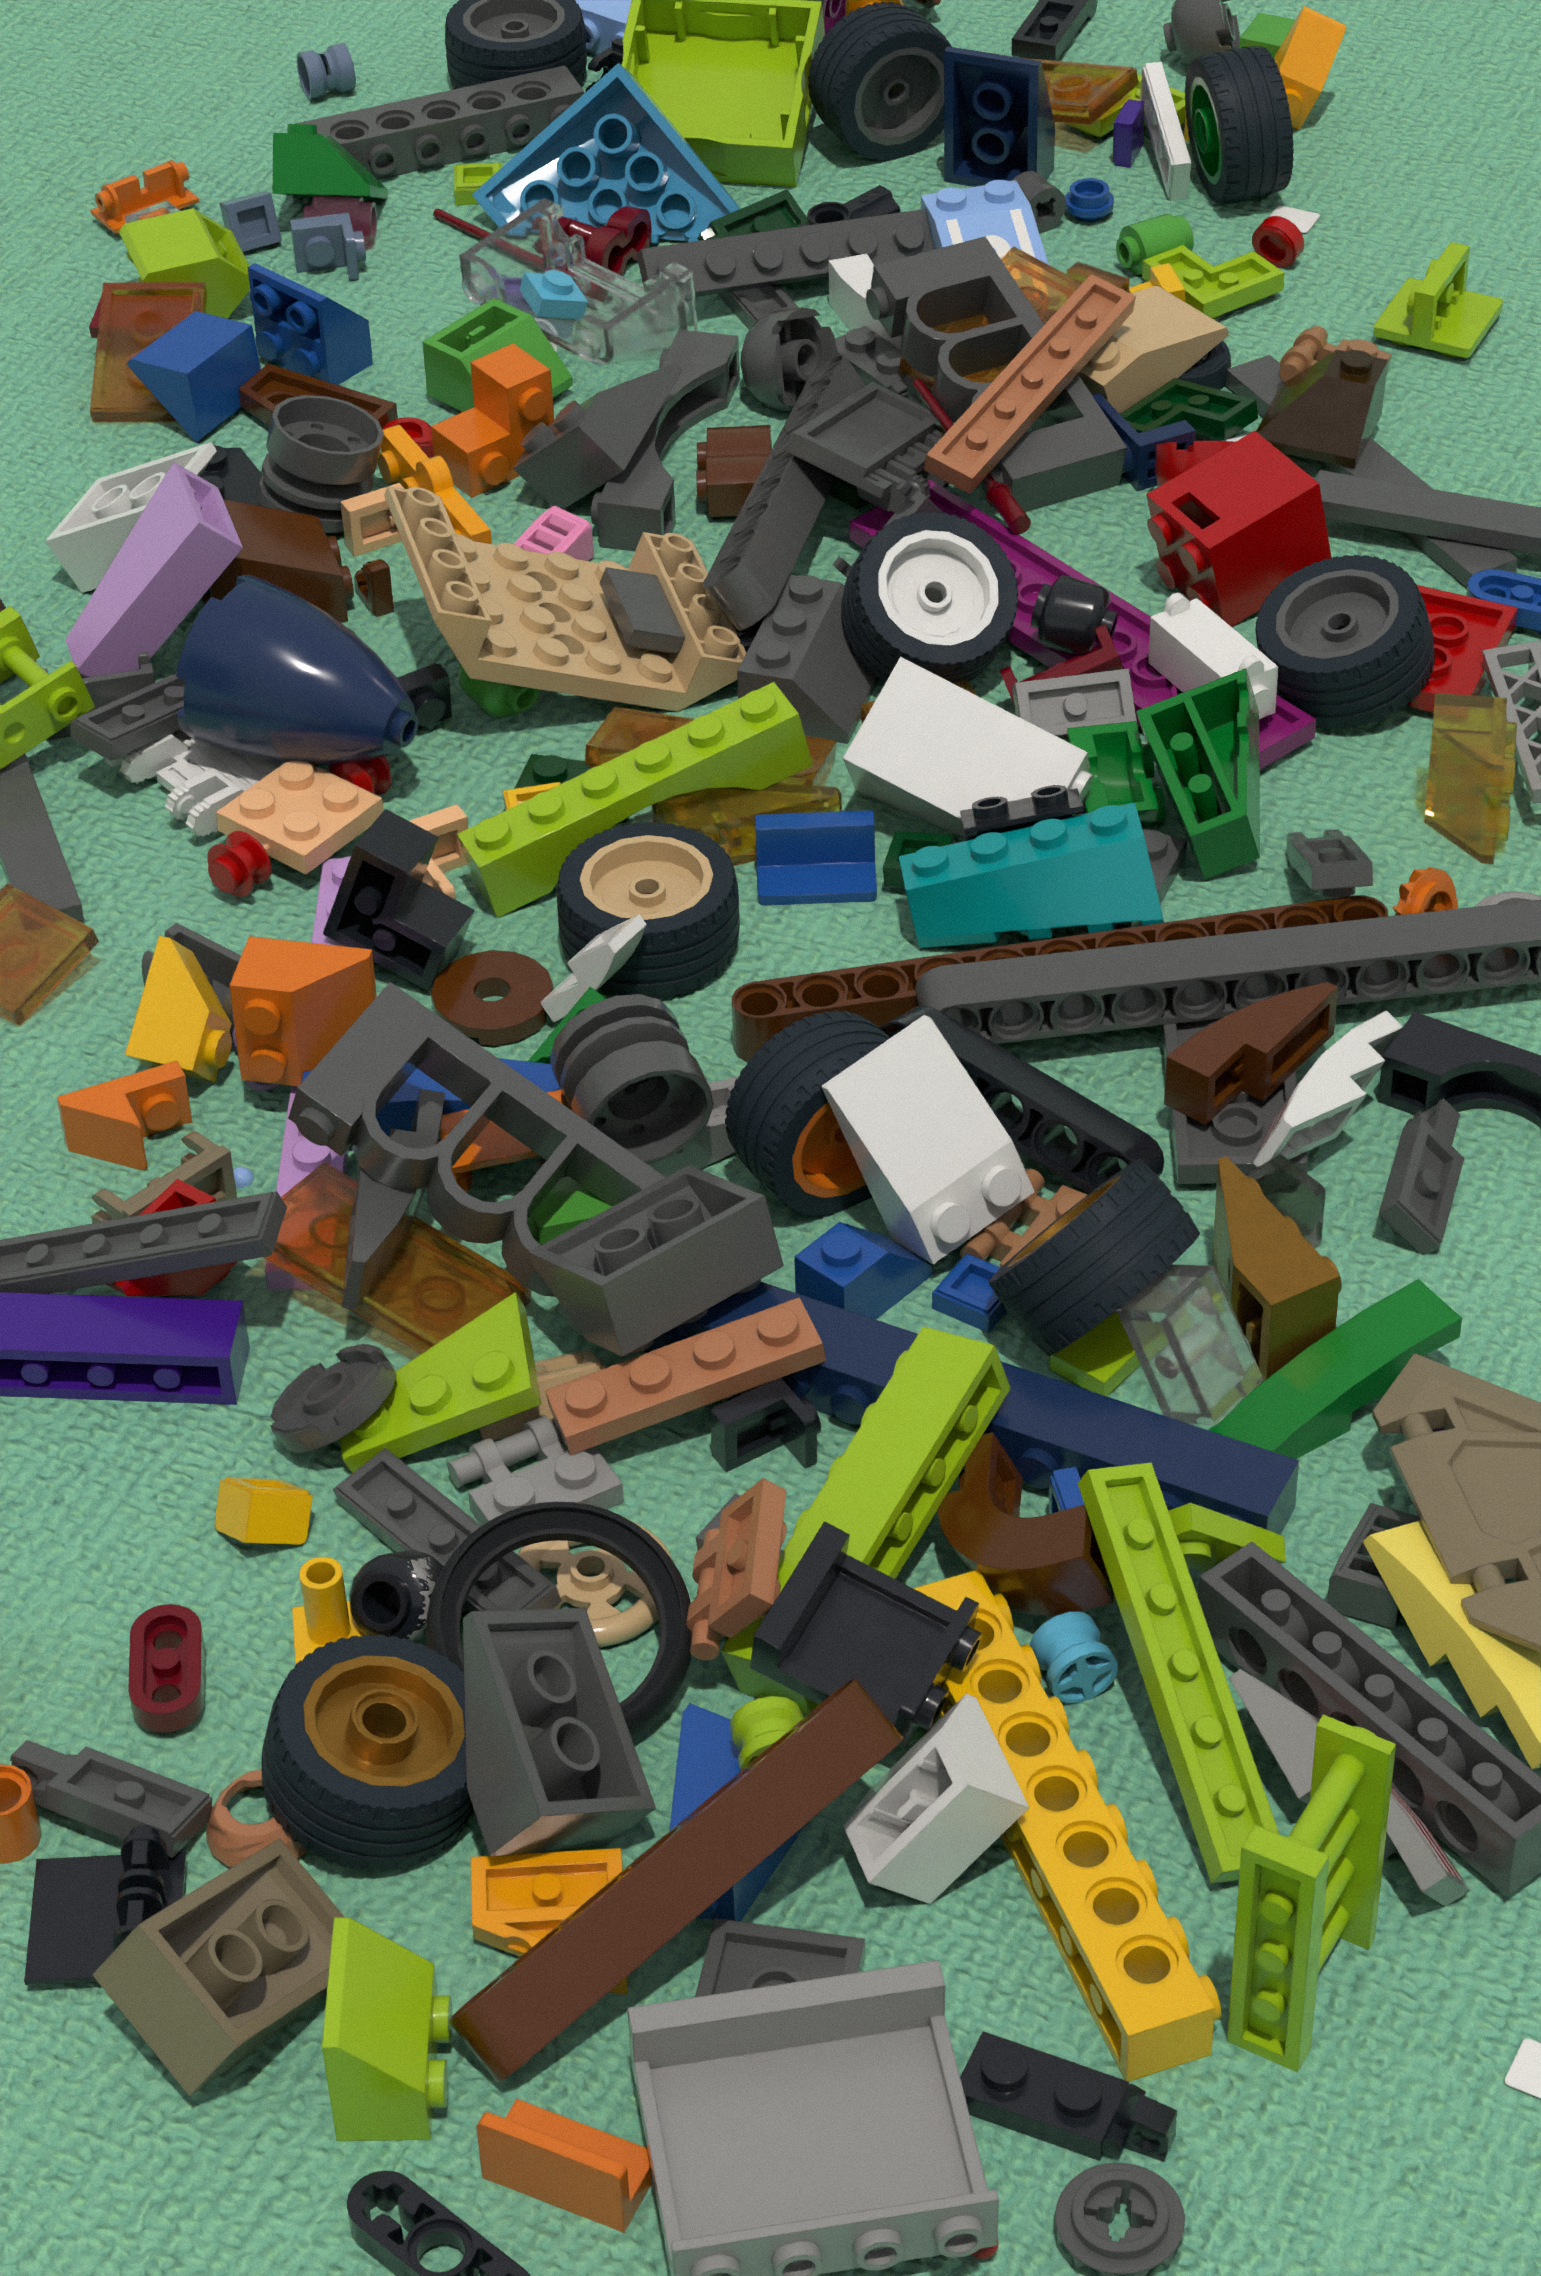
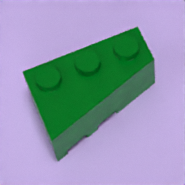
M1247 669L1239 670L1136 711L1156 769L1204 880L1259 859V710Z

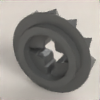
M1128 2163L1097 2165L1075 2176L1060 2194L1055 2211L1058 2245L1065 2246L1072 2254L1077 2270L1089 2266L1100 2271L1102 2276L1128 2274L1146 2276L1150 2269L1158 2265L1170 2266L1176 2248L1184 2239V2209L1173 2187L1155 2172ZM1126 2203L1128 2204L1127 2215L1130 2216L1132 2228L1127 2229L1124 2238H1120L1119 2242L1112 2241V2236H1109L1108 2224L1114 2220L1115 2213H1120L1121 2204Z

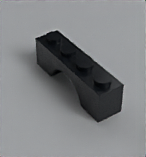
M1417 1012L1411 1015L1382 1055L1385 1062L1381 1066L1378 1103L1415 1115L1419 1111L1424 1112L1437 1105L1439 1100L1444 1098L1457 1112L1471 1109L1507 1111L1531 1121L1541 1129V1055Z

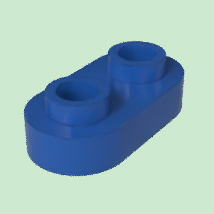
M1499 569L1482 570L1469 578L1466 596L1517 607L1516 626L1532 629L1541 634L1540 578Z

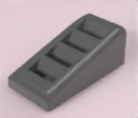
M1370 1503L1341 1553L1329 1579L1328 1604L1340 1614L1396 1629L1402 1614L1384 1580L1381 1578L1372 1558H1369L1371 1556L1363 1540L1370 1534L1420 1521V1517Z

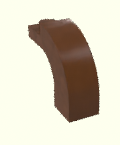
M991 1432L982 1435L965 1463V1470H962L959 1474L960 1490L947 1493L937 1509L942 1531L968 1571L978 1570L981 1572L993 1595L1001 1593L1006 1599L1010 1610L1025 1614L1060 1615L1114 1603V1591L1085 1505L1039 1517H1019L1023 1477L995 1434Z

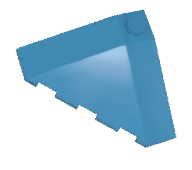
M619 63L472 194L501 231L508 234L523 235L524 230L542 231L539 228L528 227V219L539 210L551 212L557 218L559 216L572 218L573 220L600 228L607 223L615 211L624 206L646 209L649 211L651 218L652 234L650 244H659L660 239L688 242L699 241L697 237L708 228L711 221L741 209L634 76Z

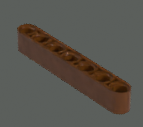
M853 1678L813 1709L479 1991L448 2022L497 2082L502 2081L532 2058L891 1752L904 1737L858 1680Z

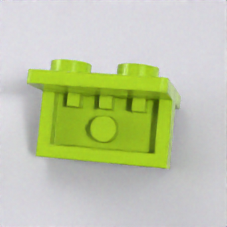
M1450 242L1438 260L1432 259L1424 280L1408 278L1374 324L1373 335L1390 340L1392 343L1400 346L1412 345L1438 351L1446 357L1469 358L1501 313L1503 300L1466 291L1470 246Z

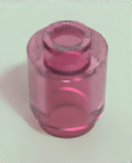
M315 195L312 205H305L303 218L349 212L353 232L362 231L364 242H374L376 238V205L374 202H364L363 197Z

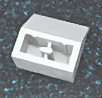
M965 1694L930 1731L870 1788L844 1824V1829L868 1883L931 1904L1029 1809L977 1698Z

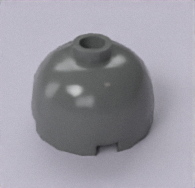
M1175 0L1171 7V22L1163 26L1169 52L1178 50L1182 62L1188 66L1192 59L1206 54L1239 48V38L1241 36L1237 16L1232 15L1227 3H1223L1230 0Z
M801 307L774 311L754 323L746 334L740 360L743 379L751 395L771 410L791 413L809 377L822 364L838 355L835 337L830 326L821 327L818 320L814 317L820 316V314L814 309Z

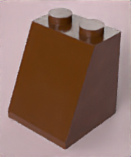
M223 499L243 548L202 596L201 600L204 606L211 597L222 600L236 587L238 576L252 575L300 596L330 614L340 623L348 622L346 599L354 598L352 577L348 566H342L336 537L326 536L318 516Z

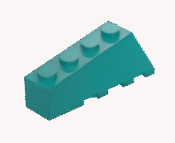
M1135 802L1120 806L1107 805L1090 813L1064 819H1046L1033 826L1003 833H985L972 840L941 847L928 846L915 853L899 856L919 948L997 942L1001 932L1017 931L1022 935H1027L1029 940L1052 938L1053 930L1058 927L1087 925L1089 933L1114 930V923L1142 921V926L1164 923L1147 845Z

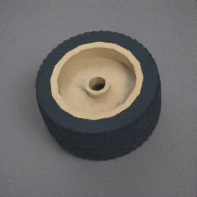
M640 822L631 825L625 824L624 826H616L613 829L604 830L602 833H597L593 837L587 838L585 842L577 845V848L573 849L571 854L565 858V862H563L559 872L556 897L559 937L567 962L570 961L598 934L640 914L647 924L642 938L626 963L599 988L602 992H608L614 996L641 994L662 999V997L668 998L674 995H682L688 991H694V989L713 981V978L718 977L720 972L726 969L727 964L731 963L737 949L739 936V890L735 869L728 853L726 854L725 849L720 847L718 842L713 841L709 836H705L704 833L671 823Z

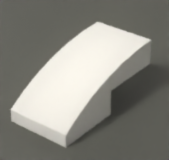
M640 914L598 934L567 962L573 973L540 1002L553 1023L565 1017L590 986L597 991L626 963L640 942L647 925Z

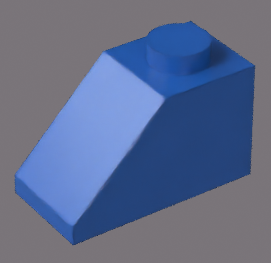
M841 1222L837 1223L794 1256L795 1293L875 1320L933 1275L932 1264L885 1235Z

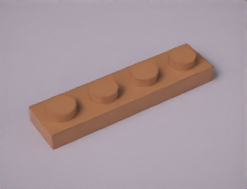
M800 1297L552 1387L545 1390L549 1408L570 1455L769 1381L825 1362L826 1356L823 1342Z

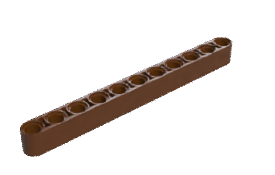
M1353 895L755 981L742 985L732 995L733 1048L737 1057L748 1062L766 1041H769L776 1033L781 1032L783 1028L789 1027L793 1022L800 1021L804 1017H810L816 1013L821 1014L824 1011L853 1012L858 1016L861 1015L877 1027H881L912 1008L919 1006L915 994L916 983L924 973L939 966L1389 916L1388 909L1383 902L1373 897Z

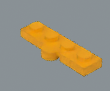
M401 425L384 429L382 440L383 452L380 453L378 459V467L384 481L387 484L400 483L404 489L421 487L436 495H440L456 534L466 536L472 541L492 544L491 529L454 488L450 470L444 459L440 455L428 458Z

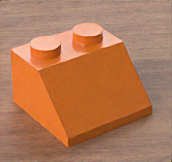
M249 936L229 985L241 1080L299 1086L302 1081L303 1072L311 1071L318 1065L377 997L372 949Z

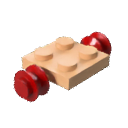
M384 756L365 762L329 765V772L306 761L293 760L280 765L216 812L218 831L228 836L225 845L216 844L208 851V873L212 882L224 892L237 897H245L253 890L254 883L262 884L270 878L272 868L269 856L304 874H308L367 830L383 812L382 798L377 795L386 793L391 787L392 778L387 758Z

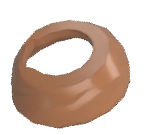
M261 1770L250 1771L234 1780L220 1792L211 1809L206 1828L207 1844L212 1856L231 1868L279 1838L297 1859L309 1851V1849H304L299 1842H295L291 1835L282 1829V1825L275 1820V1817L266 1822L251 1825L240 1823L232 1818L226 1807L230 1798L237 1792L241 1793L256 1787H262Z

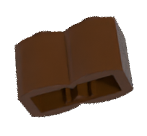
M771 425L707 428V442H697L698 503H708L709 517L738 516L772 450Z

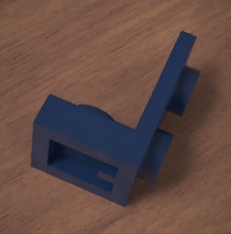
M1100 393L1092 395L1127 447L1122 476L1136 491L1157 486L1155 474V446L1157 444L1177 442L1176 450H1187V446L1192 445V441H1195L1196 430L1186 420L1138 433Z

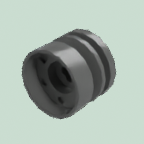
M297 396L287 398L276 405L272 414L266 444L269 453L266 454L262 465V476L257 491L261 506L318 516L325 533L343 532L340 501L371 492L374 481L372 475L375 473L384 436L379 421L366 410L350 402L328 396Z
M641 994L608 998L590 1005L574 1016L556 1036L549 1059L553 1075L559 1087L562 1088L567 1104L574 1113L646 1164L650 1165L673 1156L692 1143L708 1124L714 1105L710 1086L696 1058L689 1052L687 1040L680 1031L673 1012L661 1000Z

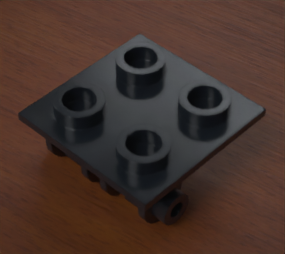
M141 1825L134 1827L130 1831V1835L122 1841L121 1855L36 1859L24 1978L25 1985L98 1982L94 1978L93 1973L140 1923L184 1897L186 1852H178L174 1858L168 1857L166 1843L160 1838L159 1831L152 1826Z

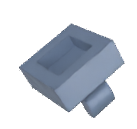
M262 191L219 203L224 226L233 232L242 252L282 241L270 192Z

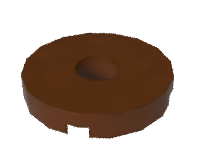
M489 950L468 954L448 964L436 976L431 991L433 1013L464 1035L478 1038L479 1045L498 1046L518 1042L537 1032L546 1023L547 1012L540 1002L553 991V984L548 970L535 959L517 952ZM490 996L504 997L497 1001L482 1000Z

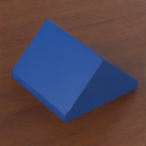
M194 311L131 358L126 364L196 443L242 409L238 388L261 370L252 325L199 311Z

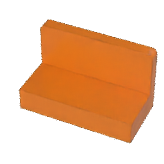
M516 2099L505 2118L485 2112L476 2126L482 2178L625 2233L652 2185V2170L647 2148L522 2100Z

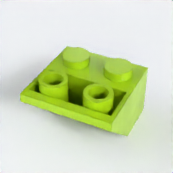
M194 208L125 223L119 230L128 250L126 256L135 265L140 275L138 281L150 293L201 297L205 313L228 319L250 291L249 264L233 232Z

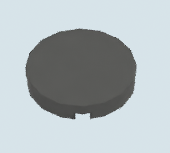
M369 1344L343 1348L336 1353L340 1362L327 1369L324 1368L321 1362L315 1366L312 1365L285 1388L274 1403L271 1417L275 1422L270 1425L272 1432L285 1449L300 1453L316 1450L335 1442L360 1426L382 1405L392 1391L397 1375L393 1365L381 1348Z

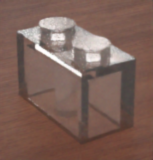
M1172 1264L1117 1310L1164 1416L1188 1424L1216 1426L1264 1380L1251 1352L1250 1344L1244 1336L1227 1297L1225 1286L1214 1266Z

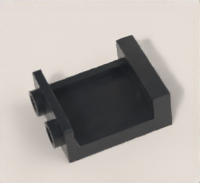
M824 1521L756 1631L753 1639L750 1668L818 1704H821L844 1684L856 1678L904 1737L898 1745L906 1749L919 1726L930 1731L940 1716L949 1695V1691L942 1688L952 1668L964 1672L972 1661L983 1636L982 1632L974 1629L979 1603L965 1597L956 1611L847 1555L850 1534Z

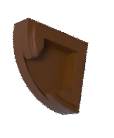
M382 559L367 562L354 576L356 592L376 617L394 612L389 565Z

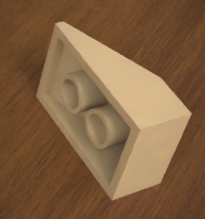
M1159 286L1131 293L1136 296L1132 314L1081 369L1078 375L1092 395L1100 393L1120 414L1172 379L1179 378L1229 335L1227 327Z

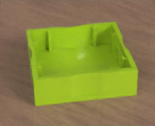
M632 0L622 40L624 53L622 66L634 76L716 179L724 183L797 187L813 108L809 96L810 90L808 89L809 69L814 53L825 36L822 1Z

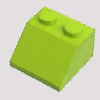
M334 1917L322 2039V2052L336 2140H431L433 2108H446L448 2099L447 2061L437 2060L438 2043H451L452 2026L448 2022L452 2017L451 1995H438L433 1963L350 1917Z

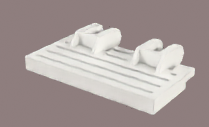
M182 729L112 761L104 758L105 762L112 767L121 765L119 770L131 783L135 782L138 784L140 781L144 782L146 778L150 779L157 775V781L170 791L167 794L168 797L164 807L177 820L179 818L181 820L187 818L185 823L198 837L200 835L202 837L210 835L212 831L214 833L217 832L216 812L283 764V762L262 760L224 750L188 736Z

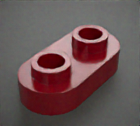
M166 1604L143 1612L131 1627L128 1691L133 1716L142 1727L155 1732H173L183 1729L199 1717L204 1706L205 1643L199 1617L192 1610L184 1606Z

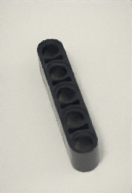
M927 1005L916 1006L879 1027L891 1038L923 1015L930 1017L1012 1139L1016 1150L1090 1194L1122 1170L1118 1158L1122 1159L1127 1165L1140 1159L1158 1175V1178L1162 1174L1165 1163L1163 1151L1158 1142L1149 1134L941 1011ZM1012 1095L1019 1099L1023 1107V1113L1016 1108L1012 1101ZM1065 1126L1074 1133L1077 1145L1068 1138Z

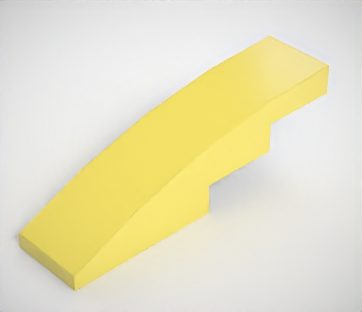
M1421 1520L1370 1534L1363 1540V1543L1429 1666L1450 1661L1480 1718L1501 1712L1531 1769L1541 1767V1653L1469 1624L1461 1607V1599L1478 1593L1474 1584H1450Z

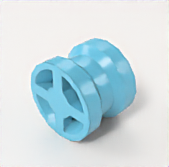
M1067 1612L1057 1615L1045 1622L1034 1633L1030 1641V1646L1035 1653L1039 1668L1047 1671V1684L1054 1696H1057L1064 1703H1080L1092 1699L1102 1693L1113 1682L1118 1673V1662L1109 1647L1100 1643V1631L1091 1616L1086 1613Z

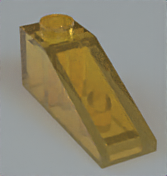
M776 783L761 791L739 787L707 788L676 795L653 804L652 816L653 823L662 822L664 824L681 825L711 837L713 841L718 842L720 847L725 849L726 854L728 853L730 860H732L733 866L757 861L755 815L842 811V796L838 787Z

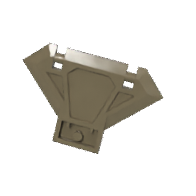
M1414 1353L1373 1409L1372 1417L1380 1433H1401L1406 1439L1404 1442L1391 1446L1390 1455L1450 1584H1474L1478 1593L1461 1599V1607L1469 1624L1541 1653V1402ZM1438 1428H1443V1429H1444V1430H1442V1431H1437V1432H1433V1431H1432V1429H1438ZM1516 1578L1517 1582L1506 1584L1505 1579Z

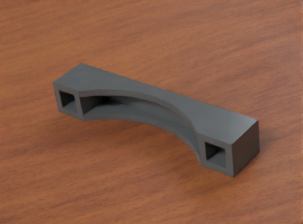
M678 329L670 348L663 349L659 369L676 363L683 371L625 470L607 481L602 493L596 492L593 497L591 522L593 525H599L600 547L636 551L643 532L658 535L673 532L676 525L674 479L663 467L661 460L670 446L686 430L706 417L728 408L740 381L738 336Z

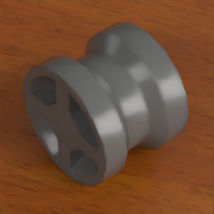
M1027 171L1016 176L1012 181H1017L1029 201L1039 233L1047 232L1054 228L1065 212V195L1056 186L1049 184L1037 172Z

